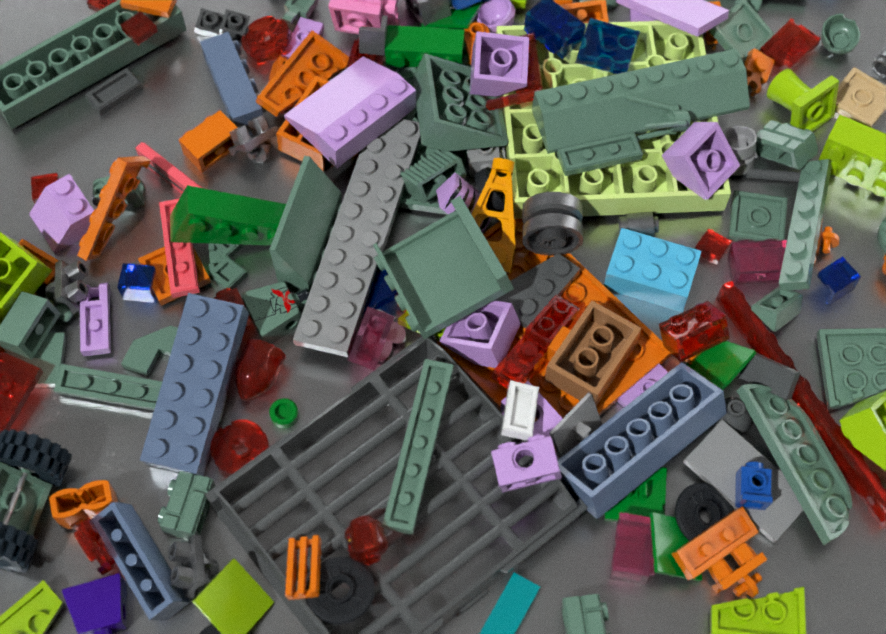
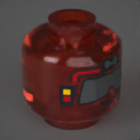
M360 516L353 519L344 532L349 556L354 561L362 562L363 565H372L379 562L381 556L388 549V541L382 523L371 516Z

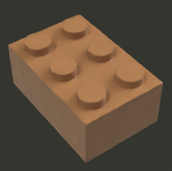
M591 300L548 363L545 381L578 400H581L589 392L592 394L597 406L638 344L642 328Z

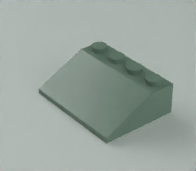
M424 54L412 77L414 89L416 90V107L422 145L446 152L506 146L508 137L500 97L470 94L471 67Z
M304 156L269 249L277 281L285 282L290 292L296 293L306 288L308 294L310 293L342 204L341 191L309 156Z

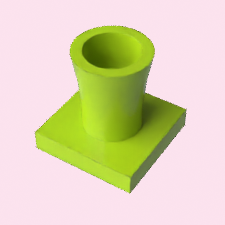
M785 69L770 83L767 90V98L791 111V126L803 130L809 129L813 132L834 117L839 80L831 75L810 89L791 69Z

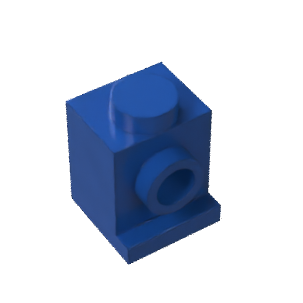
M747 462L745 466H741L736 472L735 507L743 506V508L766 510L773 503V497H771V469L763 468V463ZM752 480L759 481V486H755Z

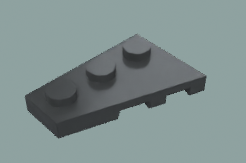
M558 253L511 280L510 282L514 289L494 301L512 303L521 323L520 325L530 332L580 274L581 268Z

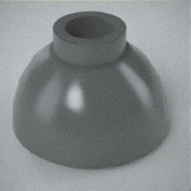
M725 398L727 414L714 423L716 427L723 420L739 435H742L751 427L752 418L740 398Z

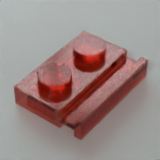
M791 18L760 48V52L775 60L774 65L782 71L785 69L793 70L819 44L821 38L801 24L798 26L794 23V19Z

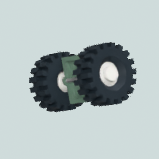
M15 429L3 430L0 433V570L5 569L9 572L26 573L38 546V540L34 539L35 537L33 536L51 487L61 486L72 459V454L68 453L69 451L66 448H61L60 444L50 442V439H43L38 437L39 435L32 433L31 435L26 431L20 430V432H17Z

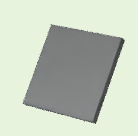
M589 392L550 432L559 458L602 426L593 396Z

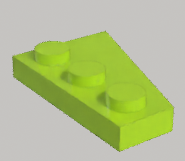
M42 580L0 616V634H46L64 606V603L49 585Z
M804 587L795 588L791 592L781 594L778 592L770 593L766 597L751 600L745 598L712 605L710 609V634H806Z

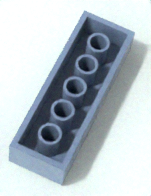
M188 293L140 457V461L146 465L178 473L179 471L204 476L249 316L244 305Z
M681 362L558 460L562 476L560 481L575 501L581 499L588 507L587 511L596 519L600 518L727 414L724 391Z

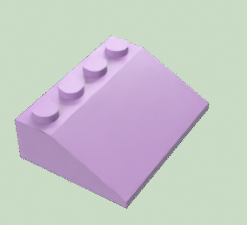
M362 57L287 112L284 118L328 161L338 168L416 108V90L398 73Z

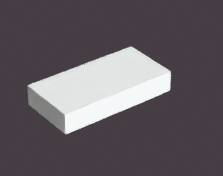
M510 380L501 435L524 441L532 437L539 387Z

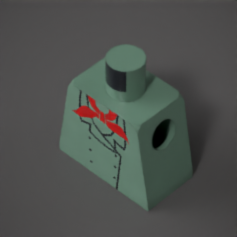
M278 282L241 293L244 306L265 348L297 328L301 318L299 309L305 307L309 296L306 288L291 295L285 282Z

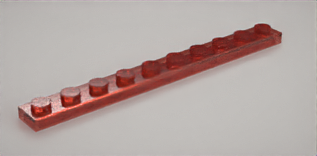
M732 281L723 284L716 300L752 350L798 371L791 357L785 354L778 345L775 335L767 330L761 319L751 310V306L745 300L743 292ZM800 374L792 400L808 415L842 474L884 530L886 528V490L881 485L880 478L875 472L870 470L863 460L861 452L844 436L841 425L834 421L825 403L817 398L808 380Z

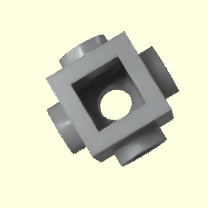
M505 147L468 149L470 177H474L483 168L489 167L491 169L493 158L506 159Z

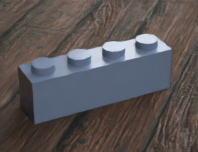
M229 32L200 41L204 58L230 120L237 127L245 125L247 129H250L247 122L263 115L267 110L255 102L257 99L255 93H258V88L254 78L249 79L247 76L250 70L246 60H241L239 57L242 52L238 41H232Z
M113 501L91 519L149 620H169L190 603L189 599L184 597L182 588L171 586V569L132 504Z

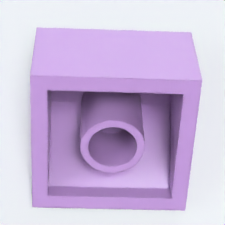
M477 31L472 47L470 94L496 97L526 87L529 37Z
M694 122L661 155L673 177L706 200L740 166L718 122Z
M68 174L45 187L29 215L54 254H57L80 241L82 236L87 233L90 226L89 218L94 210L71 175Z
M492 301L447 326L440 342L475 365L501 369L521 323L512 303Z

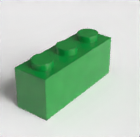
M388 25L385 43L386 65L418 67L424 54L463 65L464 30Z

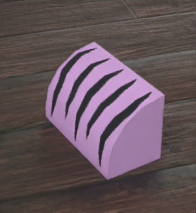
M456 173L436 190L439 207L447 214L455 211L451 200L458 196H461L472 214L481 195L476 188ZM487 204L486 209L493 211ZM490 217L482 221L480 225L482 233L490 223Z

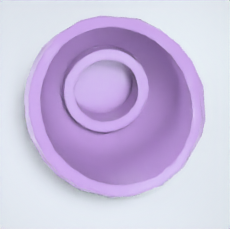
M489 0L482 4L476 15V21L485 24L490 33L496 34L497 26H512L515 18V8L510 0Z

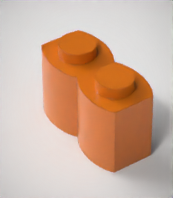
M106 480L89 482L80 489H63L49 497L52 517L64 529L81 527L113 501L118 502L117 493L109 481Z

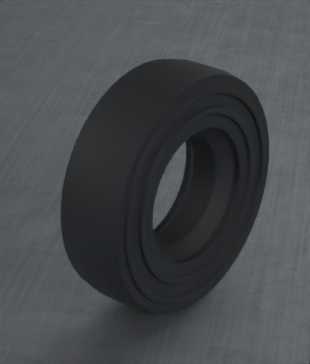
M489 167L483 168L475 174V182L480 193L492 171ZM492 191L490 193L487 204L493 211H504L505 194L503 192Z

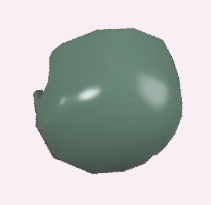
M843 13L829 16L823 23L820 37L825 49L831 53L843 55L852 52L858 45L861 32L855 20L846 18Z

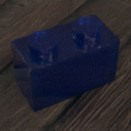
M541 0L526 13L524 31L531 38L538 40L546 46L551 53H555L563 59L583 41L586 24L553 0Z

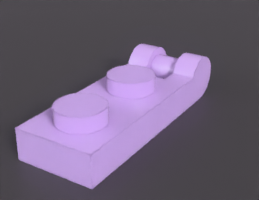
M108 282L100 283L96 287L86 285L88 297L80 300V352L83 356L111 353L110 285ZM99 297V300L91 301L92 298Z

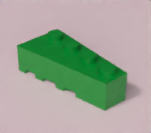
M187 185L170 214V242L271 246L286 204Z

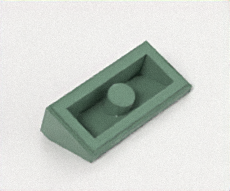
M777 287L753 304L751 310L772 331L776 332L800 314L803 295L791 290L781 291V288Z

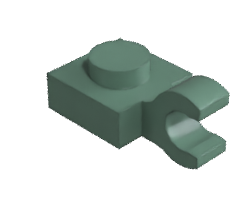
M287 0L284 4L286 13L282 18V21L286 23L283 30L293 33L300 17L308 19L318 5V0Z

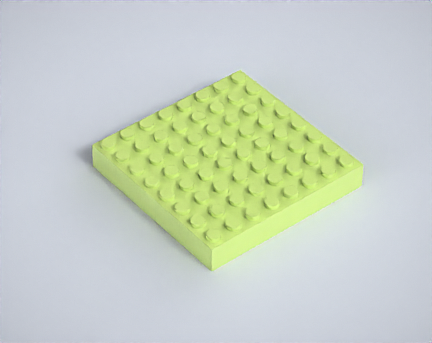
M661 21L496 27V34L529 37L527 86L500 95L508 143L505 146L506 159L515 162L512 174L514 219H522L523 203L528 198L544 192H563L575 196L582 203L583 216L625 215L627 213L652 212L654 214L725 210L731 195L729 179L706 200L675 179L661 155L684 132L638 141L643 152L641 160L565 176L557 157V152L547 154L532 113L534 92L706 55L702 34L694 36ZM716 116L694 122H718V118ZM644 132V133L635 134V135L638 136V135H642V134L649 133V132Z

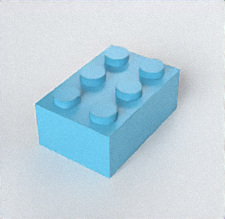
M621 228L606 272L604 286L611 292L683 313L702 251Z

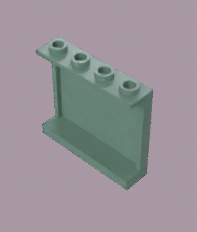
M461 196L451 200L455 209L454 212L382 252L377 243L373 244L378 254L374 257L381 271L386 270L388 273L384 277L391 291L397 290L399 295L394 298L402 312L407 310L409 316L405 317L413 333L418 330L423 339L430 337L514 289L505 270Z

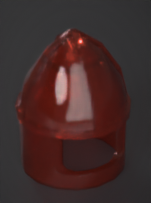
M249 339L246 342L239 360L235 363L236 369L234 374L238 394L243 401L255 400L278 381V374L286 359V355L282 350L258 339Z

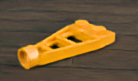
M493 158L492 171L471 215L479 228L482 221L488 217L500 220L502 223V239L499 242L488 240L487 242L505 272L511 274L516 249L512 174L515 162L504 158ZM497 172L507 175L504 177H500L497 175ZM492 191H499L505 194L503 212L486 209Z

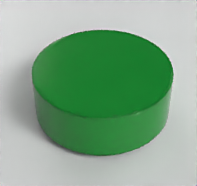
M287 398L276 400L269 410L272 423L279 428H289L299 418L297 405Z

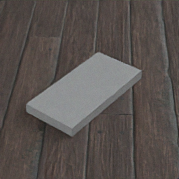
M721 420L687 456L683 463L705 483L713 485L734 509L739 508L735 507L736 472L741 466H745L747 462L763 463V468L771 469V497H773V503L766 510L744 509L755 527L772 543H775L802 513L803 508L783 473L725 421ZM752 480L755 486H759V481Z

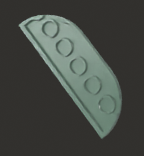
M758 384L742 385L737 390L740 399L744 403L822 544L826 545L832 542L848 527L850 523L848 521L849 509L852 508L850 489L841 470L814 424L797 403L792 399L785 400L771 393L772 389L767 386Z

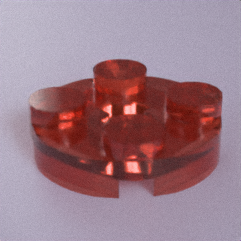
M264 16L253 21L248 26L249 31L246 37L243 34L241 39L244 51L258 65L285 55L292 48L290 44L292 32L284 19H275L274 16ZM269 36L270 39L265 41V37Z
M241 419L230 422L231 424L225 428L221 427L213 436L210 447L216 467L225 475H232L270 447L266 434L255 422ZM240 443H245L247 451L237 455L236 451L233 450L234 446L239 447Z
M80 518L71 524V528L76 530L74 536L90 562L97 559L100 564L97 571L103 576L112 571L116 562L108 548L100 541L101 536L94 524L88 518L85 520Z

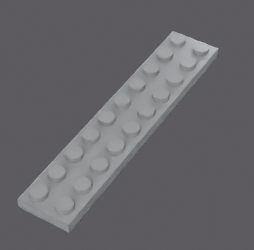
M401 119L360 151L293 338L294 345L340 356H349L378 270V265L374 259L378 254L373 244L377 243L381 251H384L405 190V183L400 175L401 171L410 168V165L413 166L421 142L419 122Z

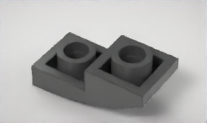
M201 8L194 33L214 37L229 32L231 39H244L250 16L227 9L225 14H220Z

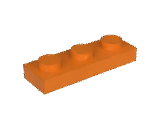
M742 506L672 553V556L687 580H691L759 533V531Z

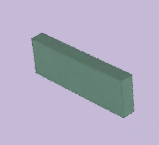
M635 132L560 148L557 149V157L564 175L569 176L641 160L643 152Z

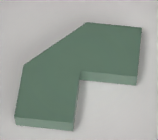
M209 244V277L230 294L248 276L247 271L231 259L245 245Z
M170 325L133 340L121 363L122 367L148 377L160 353L170 356L178 328Z

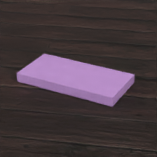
M616 0V3L694 36H699L728 19L729 10L704 0Z

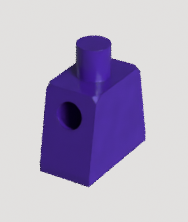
M120 573L62 589L78 634H113L127 629V583Z

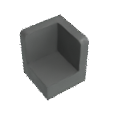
M382 15L380 28L364 26L359 28V53L385 56L388 16Z

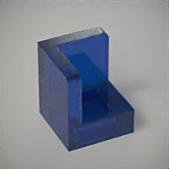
M843 256L817 274L819 280L830 291L826 300L829 305L854 290L861 278Z
M123 263L117 285L122 299L154 303L156 296L152 285L156 273L155 267Z

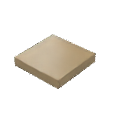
M854 67L839 84L835 112L872 128L886 111V86Z

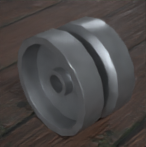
M544 192L528 198L523 203L522 222L524 223L523 245L526 249L536 254L551 256L558 253L560 255L568 254L577 250L583 244V225L581 224L583 206L580 200L571 194L563 192Z

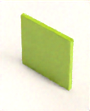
M235 558L192 601L221 634H247L274 603Z

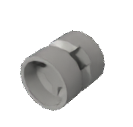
M744 125L731 126L723 134L740 164L732 175L741 176L748 174L755 167L757 135L750 127Z

